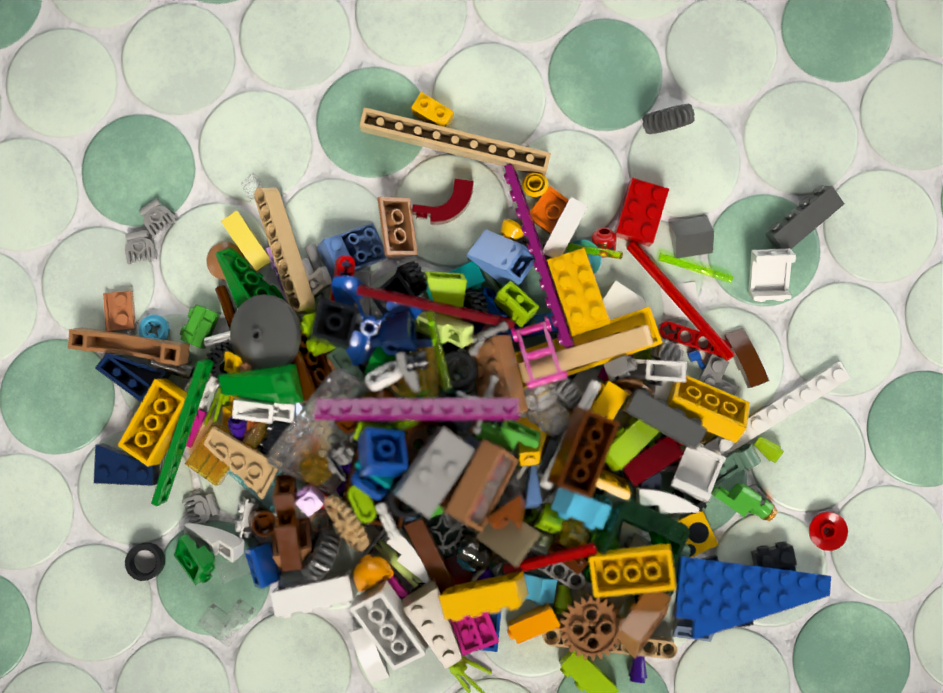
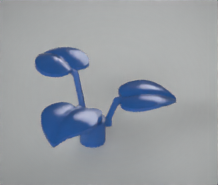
M335 276L332 281L334 299L336 302L350 306L356 303L362 319L361 331H353L350 347L346 350L353 366L359 365L371 358L376 348L371 346L370 337L374 336L373 334L376 333L378 324H381L387 316L391 318L408 310L413 319L416 320L422 312L421 308L387 301L386 307L389 312H386L382 317L376 319L371 315L365 316L358 301L364 296L357 294L358 286L360 284L364 285L362 281L353 276Z

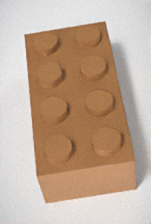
M510 335L494 336L485 339L482 346L478 349V354L471 356L478 366V376L475 381L478 398H484L486 389H488L490 384V377L494 375L499 378L494 385L492 398H519V414L528 412ZM471 344V345H469V346H466V347H467V352H468V355H469V356H471L470 353H469V351L471 350L472 347L475 346V344Z

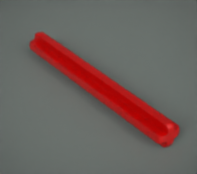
M589 543L522 559L517 567L506 563L503 565V572L505 574L519 571L524 572L595 555L597 548L594 543Z

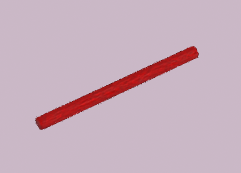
M635 241L631 242L627 246V250L720 355L726 361L733 358L735 353L640 246Z

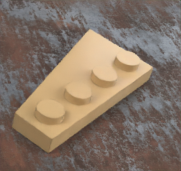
M215 426L211 428L203 443L221 462L224 461L234 474L240 476L249 488L257 492L261 499L266 496L282 464Z

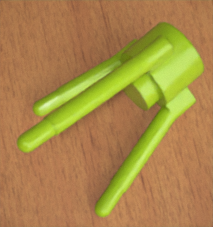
M217 388V393L214 395L204 422L205 426L208 424L215 406L213 422L217 421L221 405H228L230 402V396L223 395L221 388Z
M462 655L460 661L449 667V672L456 677L467 693H470L471 690L460 677L461 675L479 693H485L465 673L468 667L465 664L467 663L490 675L492 671Z

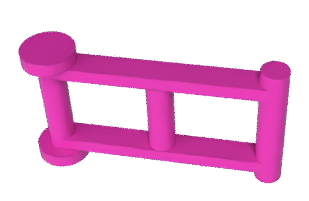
M548 316L544 317L545 321L516 330L515 328L511 329L514 342L519 341L530 378L529 381H526L529 389L568 378L566 370L561 371L549 334L552 328ZM544 329L549 347L526 353L521 336ZM552 354L557 372L534 379L529 361Z

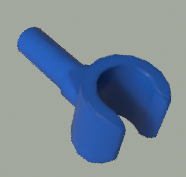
M696 350L687 352L690 362L697 361V364L703 371L705 365L701 360V354Z

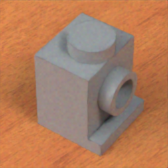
M624 355L605 363L604 367L609 381L616 382L617 380L630 377V373L636 371L637 364L634 358Z

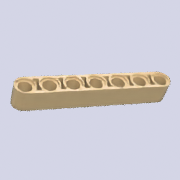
M274 187L257 188L254 193V199L288 304L295 313L311 311L315 307L314 296L280 192Z
M646 325L556 352L561 371L649 346L654 344L649 326ZM552 354L529 361L534 379L557 372ZM525 362L518 364L523 383L530 380Z
M573 626L572 630L575 632H578L582 629V627ZM559 627L551 630L556 632L555 637L552 639L546 637L547 632L542 634L543 640L547 645L570 647V645H564L566 639H561L560 635L564 632L560 631ZM652 635L648 642H652V646L649 649H642L638 656L672 659L677 654V646L668 637ZM594 638L593 642L587 644L594 645L597 639ZM614 643L616 651L608 650L610 653L630 655L622 643ZM671 644L670 650L664 652L663 646Z

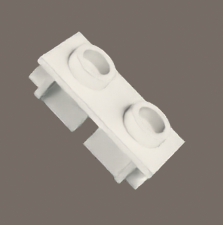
M243 496L242 501L239 502L238 513H240L239 521L236 520L235 532H237L239 538H242V534L246 538H252V534H254V531L249 526L248 517L254 509L259 508L258 499L250 498V501H248Z

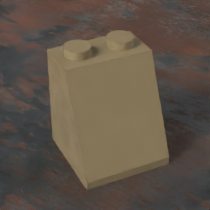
M497 505V506L494 508L492 514H494V513L497 512L499 509H501L502 506H501V505ZM512 519L501 529L497 528L495 530L487 521L482 532L477 529L474 530L476 532L475 538L515 567L519 565L540 536L539 532L525 522H522V528L519 530Z

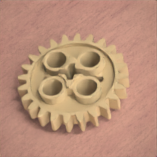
M332 494L324 500L323 507L342 539L344 538L346 543H349L350 547L354 548L355 551L362 552L369 547L367 534L363 531L364 528L360 525L361 522L356 514L336 495Z

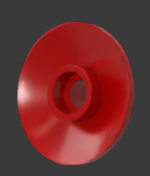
M822 512L812 519L809 526V536L816 547L825 551H833L839 549L846 542L848 527L840 515L833 512ZM828 527V533L824 534L823 529Z

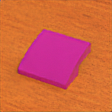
M488 611L483 612L478 617L472 618L468 615L463 616L464 618L458 621L450 619L463 656L499 642Z

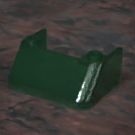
M628 499V501L624 500L612 509L611 515L605 522L603 529H597L591 542L596 545L598 551L606 554L612 538L620 528L622 521L647 533L653 531L669 539L674 571L690 532L685 524Z

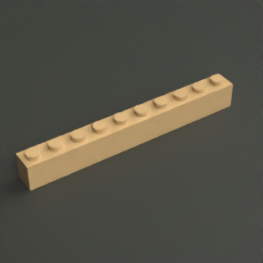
M369 108L363 109L359 125L361 132L503 167L512 164L516 170L528 173L538 172L544 176L546 175L551 153Z

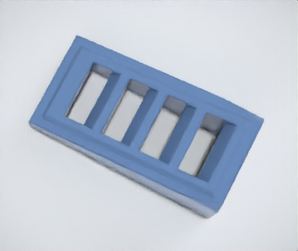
M532 465L527 472L524 494L525 510L537 509L542 503L536 465Z

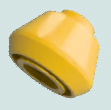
M529 173L522 181L523 191L530 197L542 196L548 189V180L541 173Z
M511 219L503 220L500 231L503 237L517 242L524 236L520 224Z

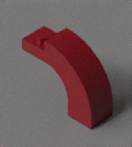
M455 179L453 194L445 204L436 207L413 204V215H416L417 219L423 220L431 217V225H442L457 219L470 204L474 181Z

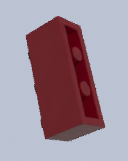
M664 435L654 441V446L642 448L638 452L640 455L632 458L620 469L633 489L682 458L684 453L675 440Z

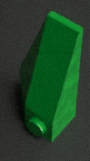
M232 247L216 252L215 255L237 308L246 300L258 295H271L284 300L279 290L273 284L270 286L263 279V275L260 272L256 273L250 268L249 262Z
M296 364L218 376L223 395L284 405L304 402Z

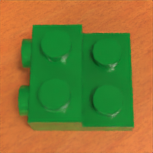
M187 534L181 536L174 557L195 586L201 582L206 583L213 577L211 572L216 569L213 552L208 550L205 545L197 549L196 542L190 539Z

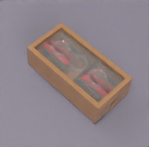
M482 440L445 513L482 532L488 521L487 518L491 516L519 460L503 448Z

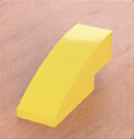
M238 211L221 220L229 235L256 272L271 263L267 252Z

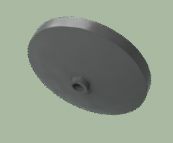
M258 295L246 300L237 309L232 319L230 340L233 352L236 356L240 357L243 364L249 363L252 370L290 365L298 353L301 342L300 323L292 307L283 299L271 295Z

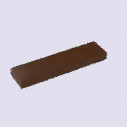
M424 517L406 522L404 526L430 579L435 578L439 591L455 586L452 574Z

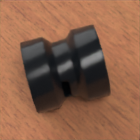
M425 349L419 350L415 354L412 352L405 353L408 372L416 371V369H429Z

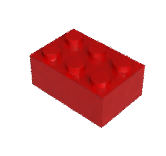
M632 178L628 184L614 231L616 237L631 242L635 241L638 244L650 247L655 240L669 188Z

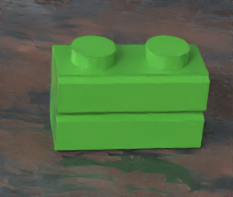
M196 304L195 307L189 310V321L187 325L184 324L181 328L180 335L182 336L180 340L198 348L206 349L204 339L211 337L221 314Z

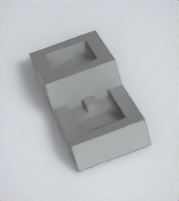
M397 353V361L405 380L415 392L420 393L418 372H408L405 353Z

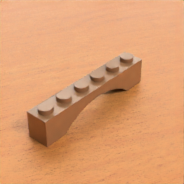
M82 327L69 329L68 349L131 355L172 365L188 363L190 344Z

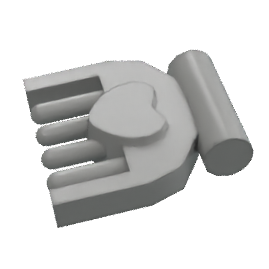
M157 198L139 210L144 217V224L152 237H156L152 228L157 234L160 233L154 223L157 224L161 231L164 230L161 223L165 228H168L164 217L172 225L167 214L174 223L177 222L168 208L160 206L161 203Z
M148 230L125 234L126 240L129 241L125 245L127 264L136 262L134 252L137 255L138 262L141 261L140 254H142L143 261H146L145 251L147 252L148 260H151V254L152 259H157L152 240L146 238L149 237Z
M213 493L205 497L195 495L182 500V503L194 499L193 502L184 505V507H189L196 504L194 507L186 509V512L194 510L193 513L188 514V517L200 515L189 520V522H194L201 519V521L193 524H203L210 519L211 514L212 516L219 514Z

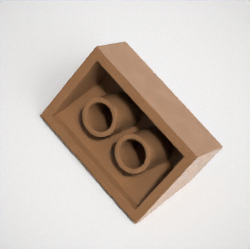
M378 197L385 256L388 259H406L418 255L410 198Z
M663 591L640 593L638 597L640 599L639 602L631 605L628 610V617L626 619L622 618L617 625V629H619L617 638L635 659L667 614L672 597Z

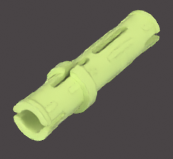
M380 539L378 543L383 549L378 544H375L373 548L416 588L422 580L397 561L398 552L396 550L393 551L383 539Z

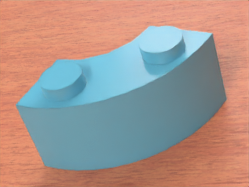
M559 487L551 509L558 511L557 515L568 520L569 517L584 522L583 526L594 530L595 527L603 529L611 506Z
M524 571L529 593L525 599L533 600L534 604L545 606V603H554L557 580Z

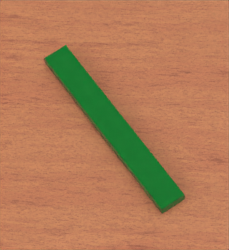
M209 359L197 362L151 502L156 507L168 501L213 366V361Z

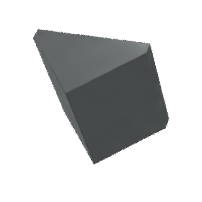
M707 215L669 221L675 259L713 253L714 230Z

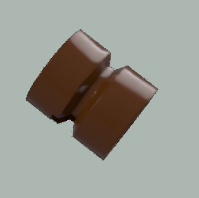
M259 507L250 513L248 523L257 535L267 537L275 532L276 516L264 507Z

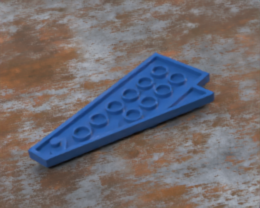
M679 556L673 617L692 619L691 638L699 639L830 596L831 576Z

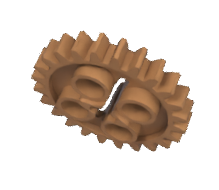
M590 594L588 595V600H585L583 596H580L581 602L573 599L575 605L567 604L569 612L562 611L566 618H560V622L564 624L559 627V630L564 632L560 635L561 639H566L564 645H570V653L576 650V657H579L582 653L584 660L587 659L588 655L591 656L592 661H594L595 655L602 659V653L610 656L608 650L616 651L614 643H621L617 638L619 630L617 625L622 619L621 616H616L619 610L613 609L614 604L612 602L607 605L606 598L600 601V597H595V600H592ZM590 609L596 611L593 617H587L586 612ZM609 623L610 627L608 630L603 631L600 629L601 625ZM581 624L582 629L575 632L572 630L574 625ZM588 625L595 626V629H588ZM596 638L597 641L594 645L587 644L588 639Z

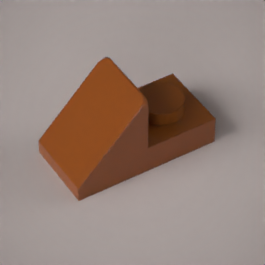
M519 495L488 517L487 520L496 530L497 528L505 527L509 520L512 519L518 529L521 530L526 503Z

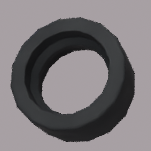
M454 351L445 355L438 367L441 381L446 386L455 390H465L471 387L478 376V366L475 360L461 351ZM458 359L464 360L469 366L467 377L461 382L452 381L448 376L450 364Z
M400 479L393 482L385 494V503L388 510L401 518L416 516L419 511L413 507L409 510H400L396 507L394 494L391 492Z
M150 542L141 543L131 548L125 558V569L128 575L138 581H148L158 576L165 565L163 550L158 545ZM142 550L150 551L156 559V566L149 573L140 572L134 563L135 556Z

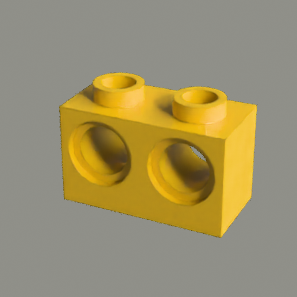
M423 92L419 94L411 107L412 114L426 123L448 128L454 119V111Z

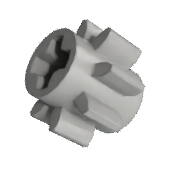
M335 442L330 448V459L334 464L346 465L350 463L355 454L353 446L350 442Z

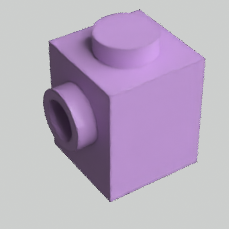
M313 482L309 483L306 487L303 486L296 493L295 504L308 517L324 505L325 495Z

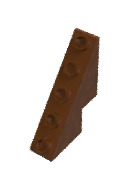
M296 473L276 475L273 492L276 512L275 533L282 571L302 569L298 506L295 504L297 497Z

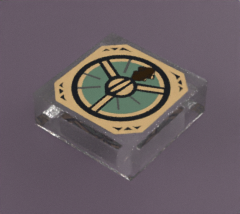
M325 511L315 512L309 516L311 533H317L322 528L331 529L329 516Z

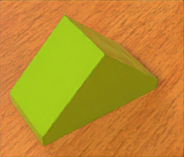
M545 502L533 526L549 533L558 532L561 529L562 517L557 515L558 511L551 509V504Z

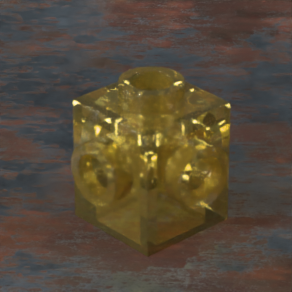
M312 452L298 463L302 479L318 487L332 476L331 470L327 465L329 461Z
M571 517L563 521L561 525L559 543L567 548L585 545L589 538V528L583 526L584 522Z

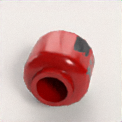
M599 228L593 233L592 242L600 250L601 257H608L616 251L617 237L611 229Z

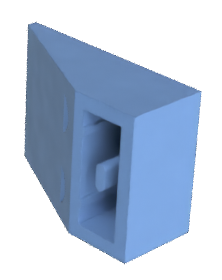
M373 223L324 239L317 246L332 281L336 259L341 255L350 256L354 259L355 271H360L387 259L384 246ZM345 260V262L341 263V266L344 267V273L340 272V275L348 276V273H345V267L349 266V262Z
M486 229L466 254L468 258L503 287L510 281L517 286L521 284L532 268L533 261H535L534 254H530L528 248L524 245Z

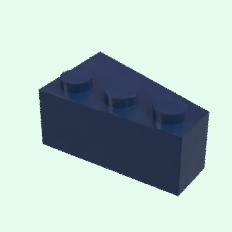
M107 353L95 367L96 370L141 403L155 379H168L171 376L166 371Z
M105 443L95 444L93 484L153 486L158 483L160 464L146 466L131 454L126 453V451L113 448Z

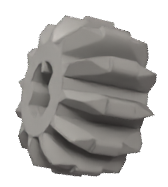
M661 339L662 344L652 347L651 356L658 361L682 362L685 354L683 348L665 339Z
M568 378L554 381L549 388V394L552 396V399L567 410L573 409L582 399V392L579 391V387Z

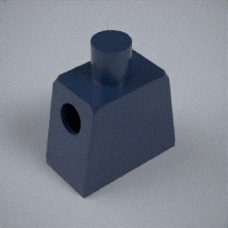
M407 310L382 321L379 324V334L370 337L371 346L373 348L381 346L387 355L417 351L416 322L410 312Z

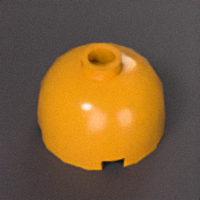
M366 555L359 560L360 564L355 567L353 579L358 592H363L378 585L377 583L381 582L383 578L384 581L388 580L394 575V572L384 558Z

